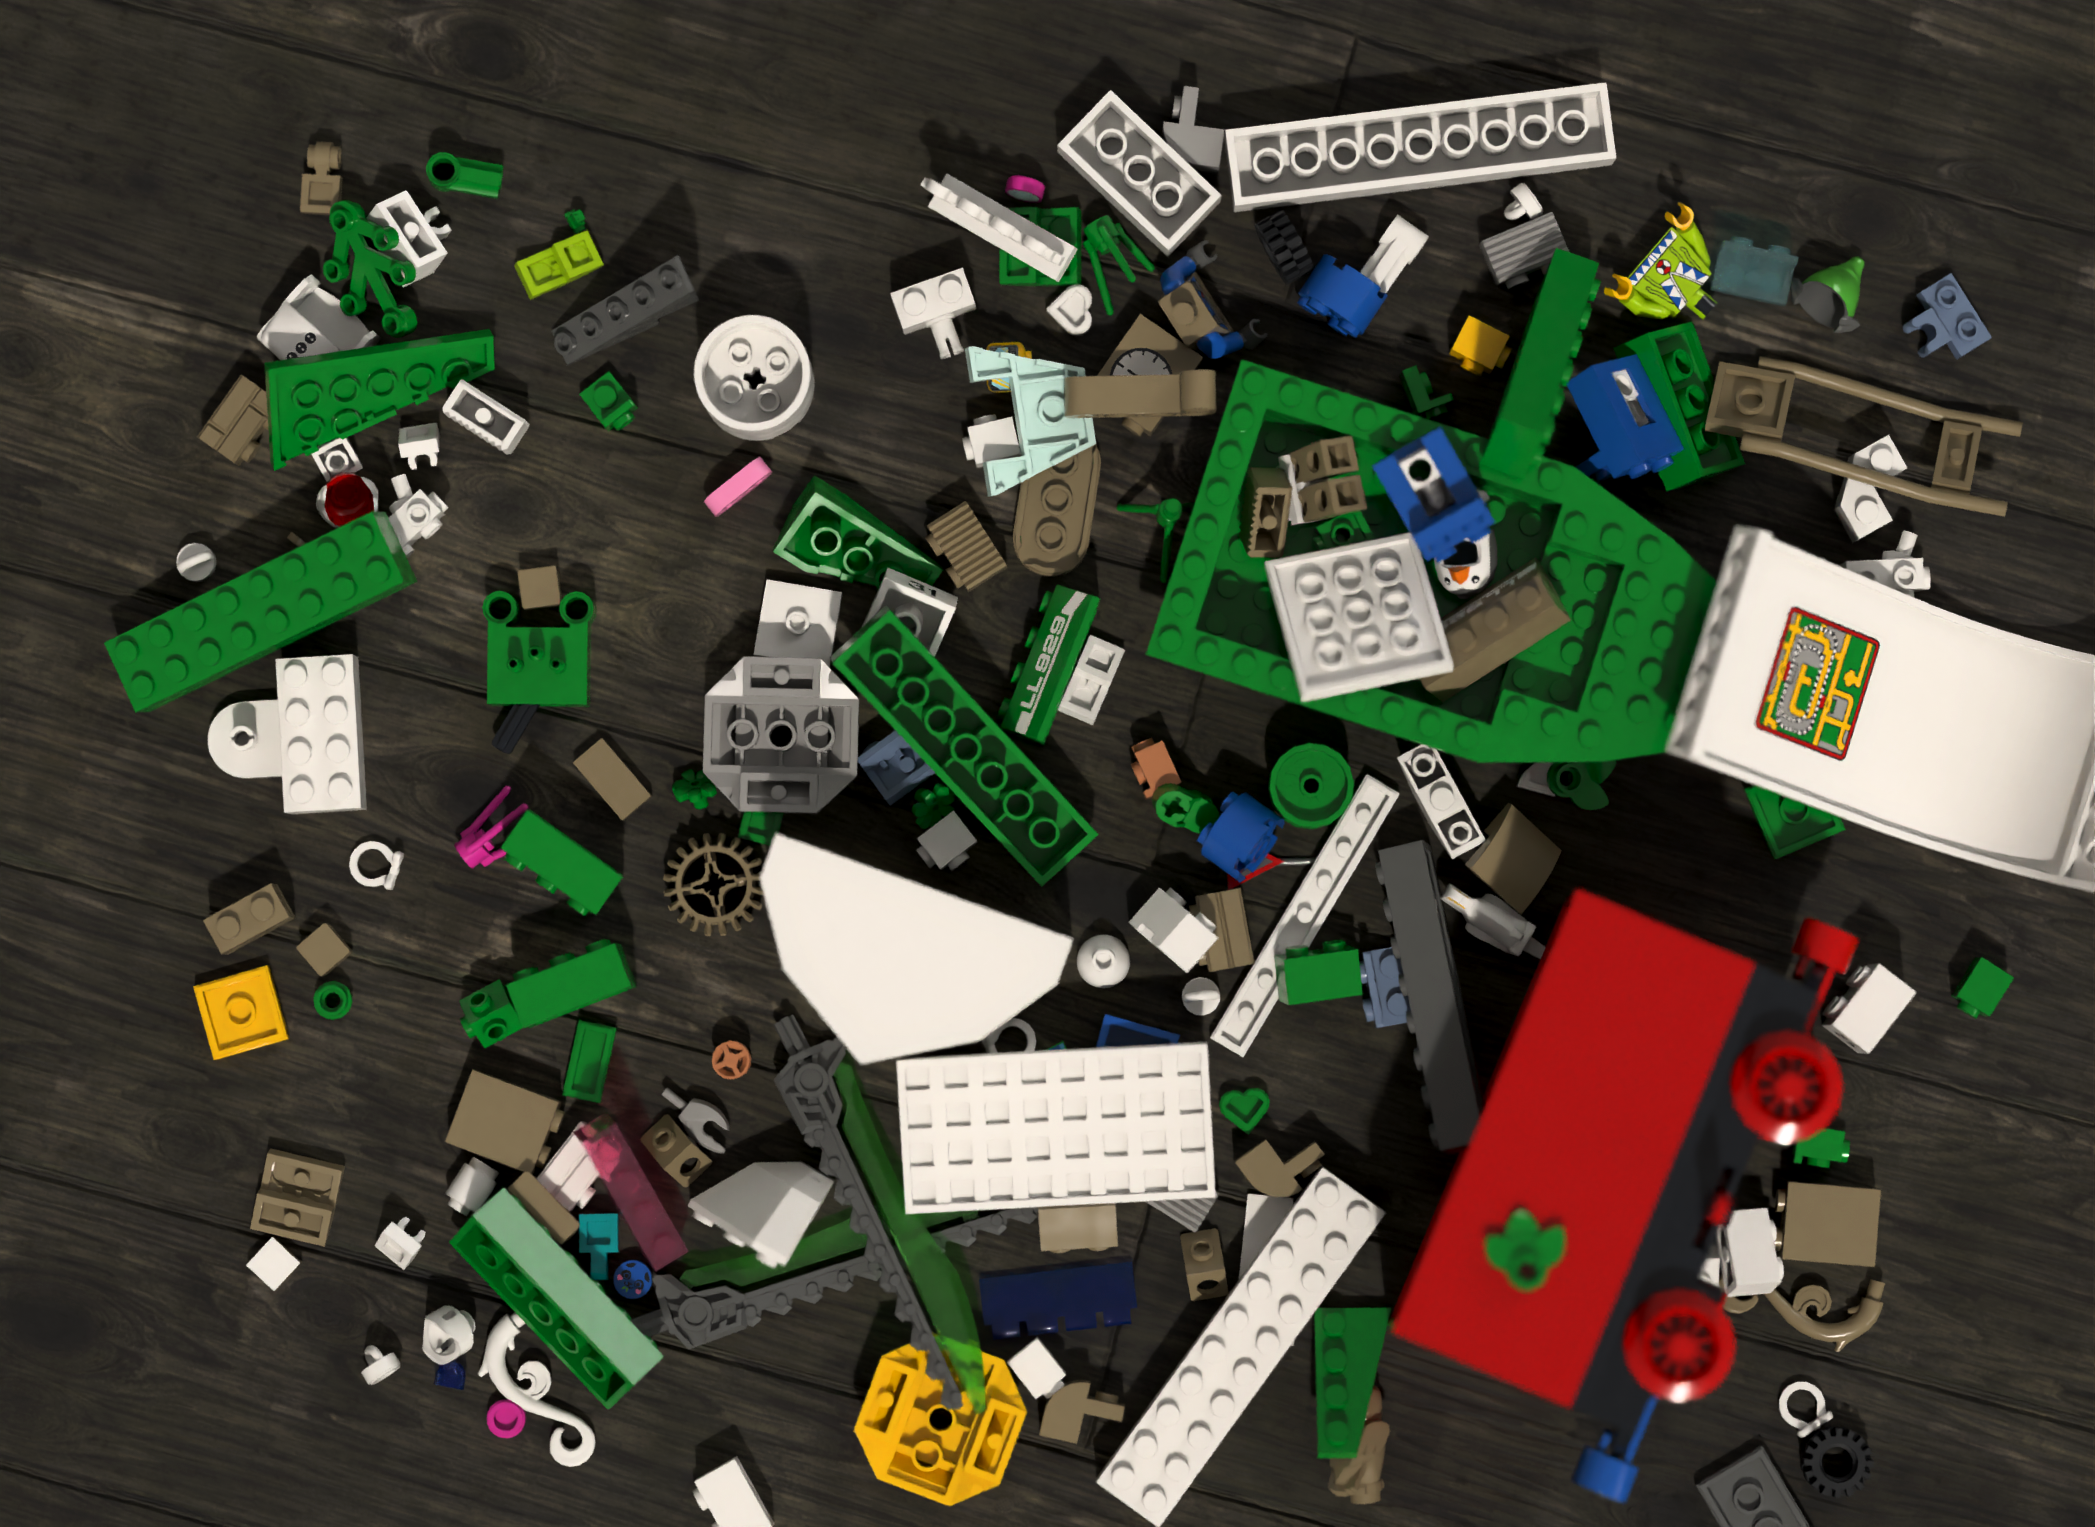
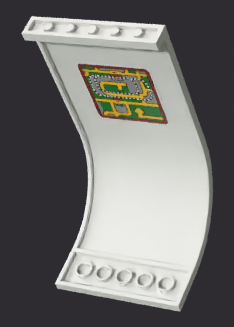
M1735 526L1666 752L1912 844L2020 876L2095 893V655L2040 642L1967 619L1772 539V534L1760 529Z

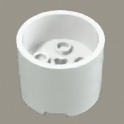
M747 315L722 323L706 337L695 360L694 380L699 398L718 426L738 438L753 441L773 439L787 432L800 422L812 402L814 373L806 350L792 330L772 318ZM755 372H760L762 379L766 382L765 384H758L756 390H752L750 383L746 379L747 377H754Z

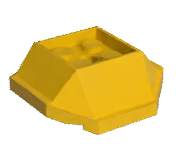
M932 1332L956 1386L962 1395L963 1407L957 1410H948L952 1415L951 1425L944 1429H938L932 1425L930 1421L932 1411L937 1408H945L940 1403L943 1382L936 1379L933 1381L925 1374L928 1358L927 1351L919 1350L918 1352L908 1343L882 1355L854 1431L877 1479L951 1506L1000 1485L1027 1409L1005 1359Z

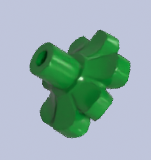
M692 769L682 772V780H676L672 785L675 799L678 802H684L689 799L693 803L694 808L698 810L706 808L709 805L707 797H713L717 794L716 786L703 773V770H699L696 775Z
M937 783L933 791L920 788L914 795V799L918 803L913 805L912 813L918 817L915 822L922 829H926L929 826L933 827L942 820L941 816L946 817L952 811H955V808L951 805L955 800V793L944 784Z

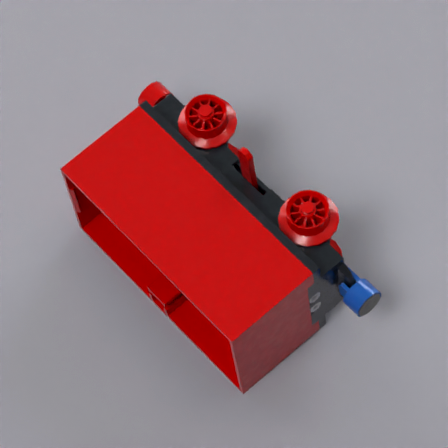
M1576 889L1564 901L1484 1092L1485 1110L1468 1150L1461 1151L1458 1154L1388 1325L1392 1333L1580 1413H1586L1612 1424L1611 1430L1604 1427L1595 1448L1587 1445L1584 1446L1571 1477L1574 1484L1618 1503H1626L1640 1469L1632 1465L1631 1461L1658 1397L1677 1401L1702 1397L1721 1383L1732 1366L1736 1345L1732 1325L1722 1310L1726 1301L1727 1289L1704 1280L1700 1276L1720 1227L1727 1229L1737 1207V1203L1732 1202V1198L1756 1142L1759 1140L1792 1142L1808 1139L1825 1128L1839 1109L1843 1089L1839 1065L1827 1047L1810 1037L1809 1033L1834 973L1846 974L1859 939L1854 934L1819 919L1805 917L1790 951L1799 956L1791 977L1798 981L1795 983L1771 973L1768 968L1579 889ZM1809 961L1812 962V963H1814V964L1806 971V968H1807V966H1808ZM1518 1210L1527 1212L1540 1227L1541 1232L1554 1227H1562L1565 1233V1250L1561 1260L1547 1268L1544 1282L1533 1290H1521L1515 1287L1508 1279L1507 1272L1493 1266L1486 1254V1237H1505L1507 1224ZM1529 1262L1522 1263L1519 1267L1520 1275L1524 1278L1531 1277L1534 1274V1266ZM1610 1442V1454H1607L1605 1451Z

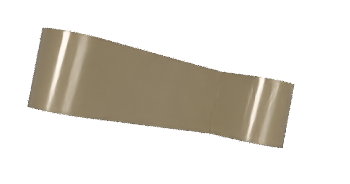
M1187 370L1182 371L1180 374L1067 377L1064 378L1065 417L1118 418L1213 415L1216 412V371Z

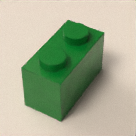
M1333 940L1323 942L1322 949L1308 950L1307 945H1298L1285 948L1286 954L1274 955L1279 1001L1287 1005L1363 995L1358 949L1346 945L1345 940Z

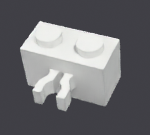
M407 190L376 204L366 219L383 227L391 226L397 231L399 235L398 245L393 249L380 252L399 261L407 260L411 262L416 270L415 280L411 282L414 283L434 273L448 254L440 240L448 236L451 228L448 224L441 228L430 227L429 222L436 219L440 213L435 206L427 210L423 215ZM384 234V239H385V241H386V243H387V237H386V235ZM401 269V274L405 277L404 271Z

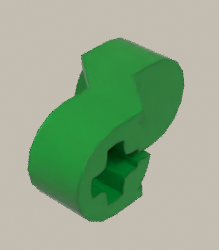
M1168 783L1161 785L1153 793L1152 805L1158 817L1174 827H1185L1200 834L1207 824H1215L1219 818V812L1213 800L1197 790H1187L1179 785Z

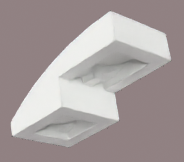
M1090 635L1058 711L1093 725L1125 649Z

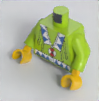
M1681 202L1677 203L1681 208V214L1678 218H1675L1668 211L1665 213V219L1676 226V230L1671 227L1628 278L1617 274L1612 275L1618 281L1616 291L1607 287L1604 288L1605 295L1617 298L1619 302L1636 316L1661 320L1668 316L1674 318L1686 305L1703 320L1718 303L1700 288L1711 275L1709 270L1711 261L1704 238L1693 221L1694 213L1692 209Z

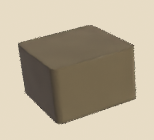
M552 565L518 571L521 602L525 610L560 606L562 592L559 570L556 566Z
M323 923L296 947L319 976L329 974L353 952L328 923Z

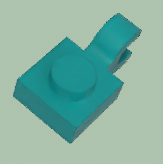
M579 1214V1253H591V1279L609 1280L608 1253L619 1252V1214Z

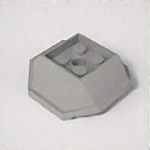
M743 657L705 695L703 773L740 812L818 813L858 777L860 700L821 658ZM787 726L791 729L792 740L787 746L777 747L772 743L771 734L776 727Z

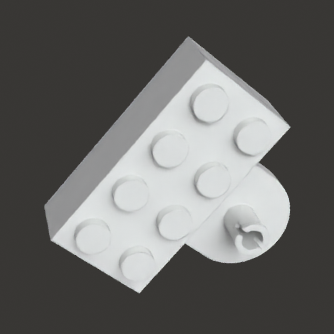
M348 654L276 659L278 699L234 703L221 710L212 721L208 732V748L217 766L224 772L239 778L282 777L284 813L305 814L367 810L359 660L357 656Z

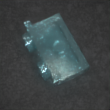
M1731 237L1730 241L1724 240L1719 246L1710 290L1785 306L1794 267L1797 265L1799 257L1790 255L1791 250L1786 247L1768 245L1766 250L1753 247L1752 240L1742 237Z

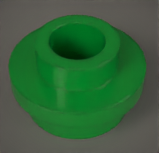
M329 981L318 987L314 994L313 1002L316 1011L322 1017L335 1020L344 1017L350 1011L353 999L346 985L337 981ZM331 993H336L340 997V1004L335 1008H331L327 1004V997Z

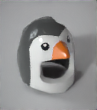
M1491 530L1490 534L1472 544L1468 538L1456 544L1457 552L1439 563L1434 559L1438 579L1449 593L1457 595L1459 599H1469L1484 591L1493 581L1498 564L1497 542L1494 530Z

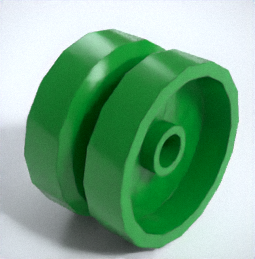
M1307 743L1291 748L1277 760L1269 775L1267 791L1271 806L1280 817L1294 827L1312 830L1328 826L1344 814L1352 800L1354 780L1350 766L1340 753L1326 745ZM1310 778L1317 781L1315 785L1319 786L1318 790L1314 793H1308L1304 789V782Z

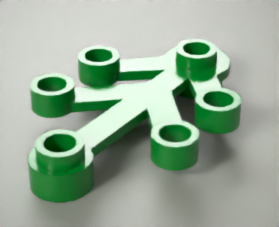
M350 200L336 202L331 207L329 215L330 224L336 232L333 257L324 263L323 273L330 282L346 279L349 275L347 257L351 245L355 258L350 291L348 294L343 295L340 300L342 312L346 316L352 317L365 311L366 300L364 297L368 279L385 314L382 318L384 331L395 338L412 334L417 327V317L409 306L397 305L381 271L390 274L394 284L402 286L415 280L416 270L414 265L407 260L399 261L368 247L363 237L364 235L372 238L373 244L378 250L386 251L398 245L399 235L397 231L391 226L383 227L367 220L363 208L356 202ZM384 234H385L386 237H387V243H386V241H385V239H384ZM401 269L404 271L405 277L402 276ZM351 300H353L355 308L352 306Z

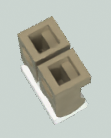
M1352 436L1321 440L1296 450L1289 455L1278 457L1280 465L1276 468L1285 470L1286 476H1288L1291 486H1293L1288 518L1292 525L1326 520L1338 515L1367 509L1360 475L1329 479L1359 470Z

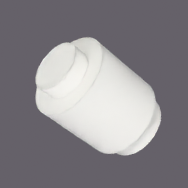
M473 1157L469 1164L464 1163L445 1192L446 1195L451 1197L447 1204L465 1216L469 1214L470 1210L476 1213L484 1205L497 1183L494 1180L499 1172Z

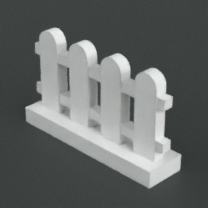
M949 174L945 175L941 184L926 177L921 183L924 189L934 194L928 205L929 208L1057 282L1061 280L1078 250L1076 247Z

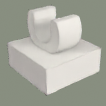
M437 423L399 428L398 445L401 458L408 457L410 468L417 469L416 456L424 454L429 456L431 466H436L440 444Z
M408 1217L402 1218L397 1225L391 1222L375 1244L377 1249L403 1270L406 1269L422 1246L420 1243L425 1236L424 1230H421L415 1237H411L404 1231L410 1221Z

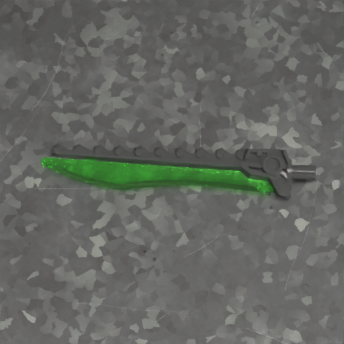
M794 1015L786 1016L779 1022L774 1023L773 1026L790 1057L785 1067L773 1081L801 1135H804V1142L812 1148L813 1146L821 1148L819 1170L827 1177L828 1175L836 1177L837 1183L834 1199L842 1206L845 1204L852 1207L849 1228L857 1235L859 1233L866 1234L867 1242L864 1257L872 1264L874 1262L881 1263L882 1272L879 1286L887 1293L889 1291L896 1292L898 1297L894 1315L902 1322H911L913 1325L910 1345L918 1352L919 1350L927 1351L928 1358L925 1374L933 1381L936 1379L943 1382L940 1403L948 1410H957L963 1407L962 1395L941 1351L946 1350L974 1412L982 1414L986 1409L982 1354L975 1321L958 1272L938 1247L917 1213H905L904 1190L898 1182L880 1143L856 1083L852 1066L841 1062L846 1054L842 1040L837 1036L833 1041L826 1040L810 1047ZM832 1076L837 1078L836 1084L846 1106L842 1128L938 1333L937 1336H933L836 1127L843 1105Z
M904 1190L874 1206L888 1239L963 1216V1224L892 1246L901 1267L906 1270L915 1263V1253L919 1252L939 1258L946 1251L944 1248L947 1241L969 1247L976 1240L975 1236L979 1229L1000 1235L1007 1228L1006 1224L1009 1218L1030 1224L1038 1217L1036 1215L1038 1207L1010 1208L982 1218L978 1216L977 1211L979 1210L906 1214ZM850 1219L800 1239L785 1266L778 1263L773 1268L755 1258L756 1253L700 1268L686 1270L679 1280L672 1274L655 1275L652 1281L656 1285L655 1293L660 1309L633 1318L631 1322L643 1335L649 1337L669 1330L670 1334H675L683 1345L690 1350L746 1329L747 1325L754 1327L761 1320L762 1310L785 1315L793 1308L791 1305L794 1298L815 1304L823 1297V1287H829L846 1293L854 1285L853 1280L856 1275L877 1281L881 1277L882 1265L875 1262L872 1264L863 1255L747 1293H742L727 1285L698 1292L692 1290L693 1286H700L723 1279L739 1286H744L866 1247V1234L859 1233L857 1235L849 1228Z

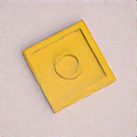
M269 965L193 986L213 1060L289 1039Z

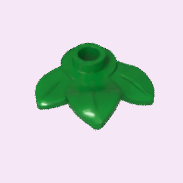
M1616 760L1605 762H1554L1547 772V785L1553 794L1559 797H1569L1580 809H1601L1607 806L1609 801L1599 784L1610 775L1617 762ZM1563 771L1568 775V780L1564 785L1560 783V775Z
M1518 1210L1507 1224L1505 1237L1488 1236L1486 1237L1485 1247L1489 1261L1493 1266L1506 1271L1508 1279L1515 1287L1521 1290H1533L1544 1282L1547 1268L1561 1260L1566 1240L1562 1227H1554L1541 1232L1540 1227L1527 1212ZM1529 1262L1534 1266V1274L1531 1277L1524 1278L1520 1275L1519 1267L1522 1263Z

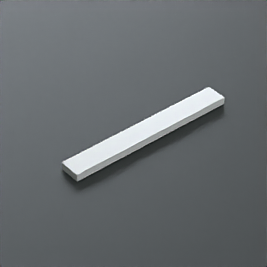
M1366 774L1344 814H1342L1257 957L1255 964H1253L1210 1037L1211 1039L1244 1057L1279 998L1274 955L1286 954L1285 948L1291 946L1307 945L1309 948L1400 793Z

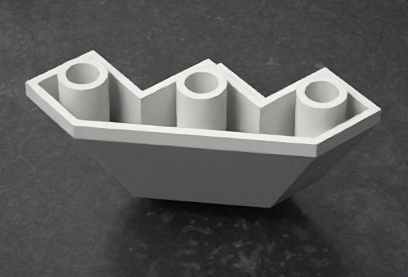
M802 1161L754 1162L692 1198L688 1207L694 1210L692 1217L710 1227L713 1224L725 1230L724 1238L740 1247H744L747 1244L757 1250L755 1258L775 1268L778 1263L784 1266L788 1263L835 1180Z

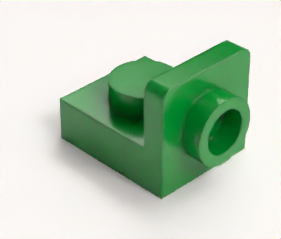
M1416 365L1401 371L1399 377L1415 416L1419 417L1425 414L1426 419L1430 420L1448 412L1446 406L1454 401L1452 393L1430 401L1428 395L1432 394L1433 390L1425 372L1419 373Z
M610 371L579 394L608 432L612 428L619 431L635 419L633 412L638 407Z

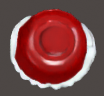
M353 472L339 473L331 477L325 486L321 488L317 495L316 507L322 518L337 529L372 511H378V489L368 478L360 477Z

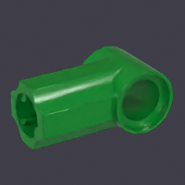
M447 152L434 154L428 160L426 173L431 185L435 189L442 192L456 191L495 199L499 198L503 179V165L454 157ZM442 163H448L455 168L454 175L447 181H440L434 177L435 168Z

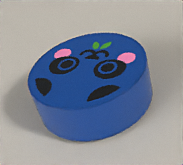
M628 1260L616 1269L613 1279L614 1286L623 1297L637 1299L644 1296L650 1290L653 1283V1275L650 1268L644 1262Z

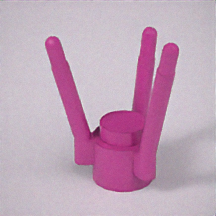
M505 786L477 819L460 833L462 839L454 844L460 856L472 869L480 863L487 867L496 859L505 856L507 852L501 848L490 852L495 848L491 839L528 809V805L524 803L488 831L484 832L482 829L477 831L510 793V786Z

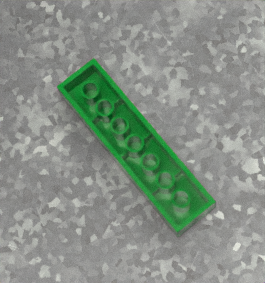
M372 511L104 642L135 713L151 712L416 583L417 580L386 512Z
M887 605L830 656L832 663L1041 887L1099 835Z

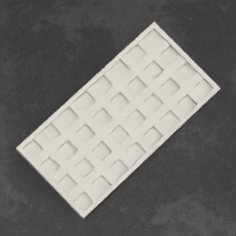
M1207 1042L897 1058L906 1214L1215 1197Z

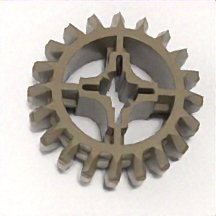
M709 833L703 834L705 846L699 847L698 842L691 838L689 839V845L693 851L690 854L682 847L676 850L678 855L684 859L681 864L674 860L668 861V866L677 869L676 876L665 874L663 880L675 882V888L666 889L663 893L666 897L675 895L678 901L668 906L670 911H675L680 907L683 908L684 912L677 918L679 923L686 922L689 917L694 919L690 925V931L696 932L700 924L705 923V936L712 935L713 925H718L720 935L726 936V923L731 922L735 931L738 932L742 930V927L737 918L742 915L746 921L752 922L754 917L746 910L749 906L761 910L763 907L760 902L753 900L754 894L764 895L763 888L756 887V881H761L762 873L754 874L753 869L759 867L762 861L760 858L754 859L751 862L747 861L746 858L753 852L750 846L744 848L741 853L736 851L741 842L739 838L735 837L730 847L725 846L726 835L719 833L717 844L712 845V838ZM716 853H724L733 857L741 865L745 874L724 875L719 868ZM704 855V876L696 882L684 884L685 875L689 867L695 860ZM712 865L714 873L719 874L718 879L724 878L725 881L735 880L734 883L725 884L724 887L719 888V905L717 897L711 895L712 890L707 892L704 888L696 889L698 886H704L705 883L711 882V875H713ZM747 885L745 896L740 905L729 914H726L725 897L727 893L733 888ZM705 894L711 901L715 917L704 916L697 912L689 904L686 896Z

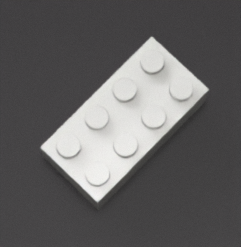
M1111 90L1057 145V152L1167 257L1221 201L1222 195Z

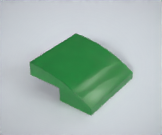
M1038 207L1008 208L1076 247L1078 250L1061 280L1057 282L1000 249L999 284L1012 286L1081 285V209L1078 207L1040 209Z

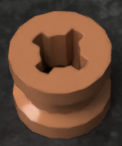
M727 1041L721 1043L712 1054L713 1069L719 1076L725 1079L740 1078L751 1067L752 1058L750 1051L740 1042Z

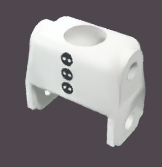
M312 274L306 279L304 278L289 294L278 311L257 335V339L280 360L377 346L381 338L373 330L369 332L356 315L352 317L346 316L341 310L340 301L317 287L320 282Z

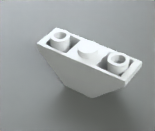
M1419 745L1397 757L1415 799L1451 859L1485 842V837L1437 749Z

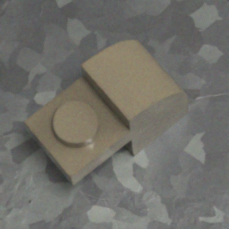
M1264 1139L1234 1162L1249 1183L1258 1191L1273 1197H1286L1302 1190L1294 1176L1300 1173L1305 1178L1322 1166L1318 1159L1325 1154L1318 1144L1313 1141L1283 1163L1268 1141Z
M1090 1380L1070 1381L1065 1383L1063 1387L1048 1399L1039 1435L1077 1444L1084 1414L1122 1422L1125 1404L1118 1403V1395L1096 1391L1095 1397L1088 1396Z

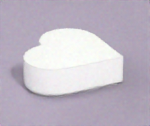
M1072 285L1046 311L1069 334L1074 336L1083 335L1088 332L1092 323L1091 314L1088 311L1092 303L1091 293L1083 285Z

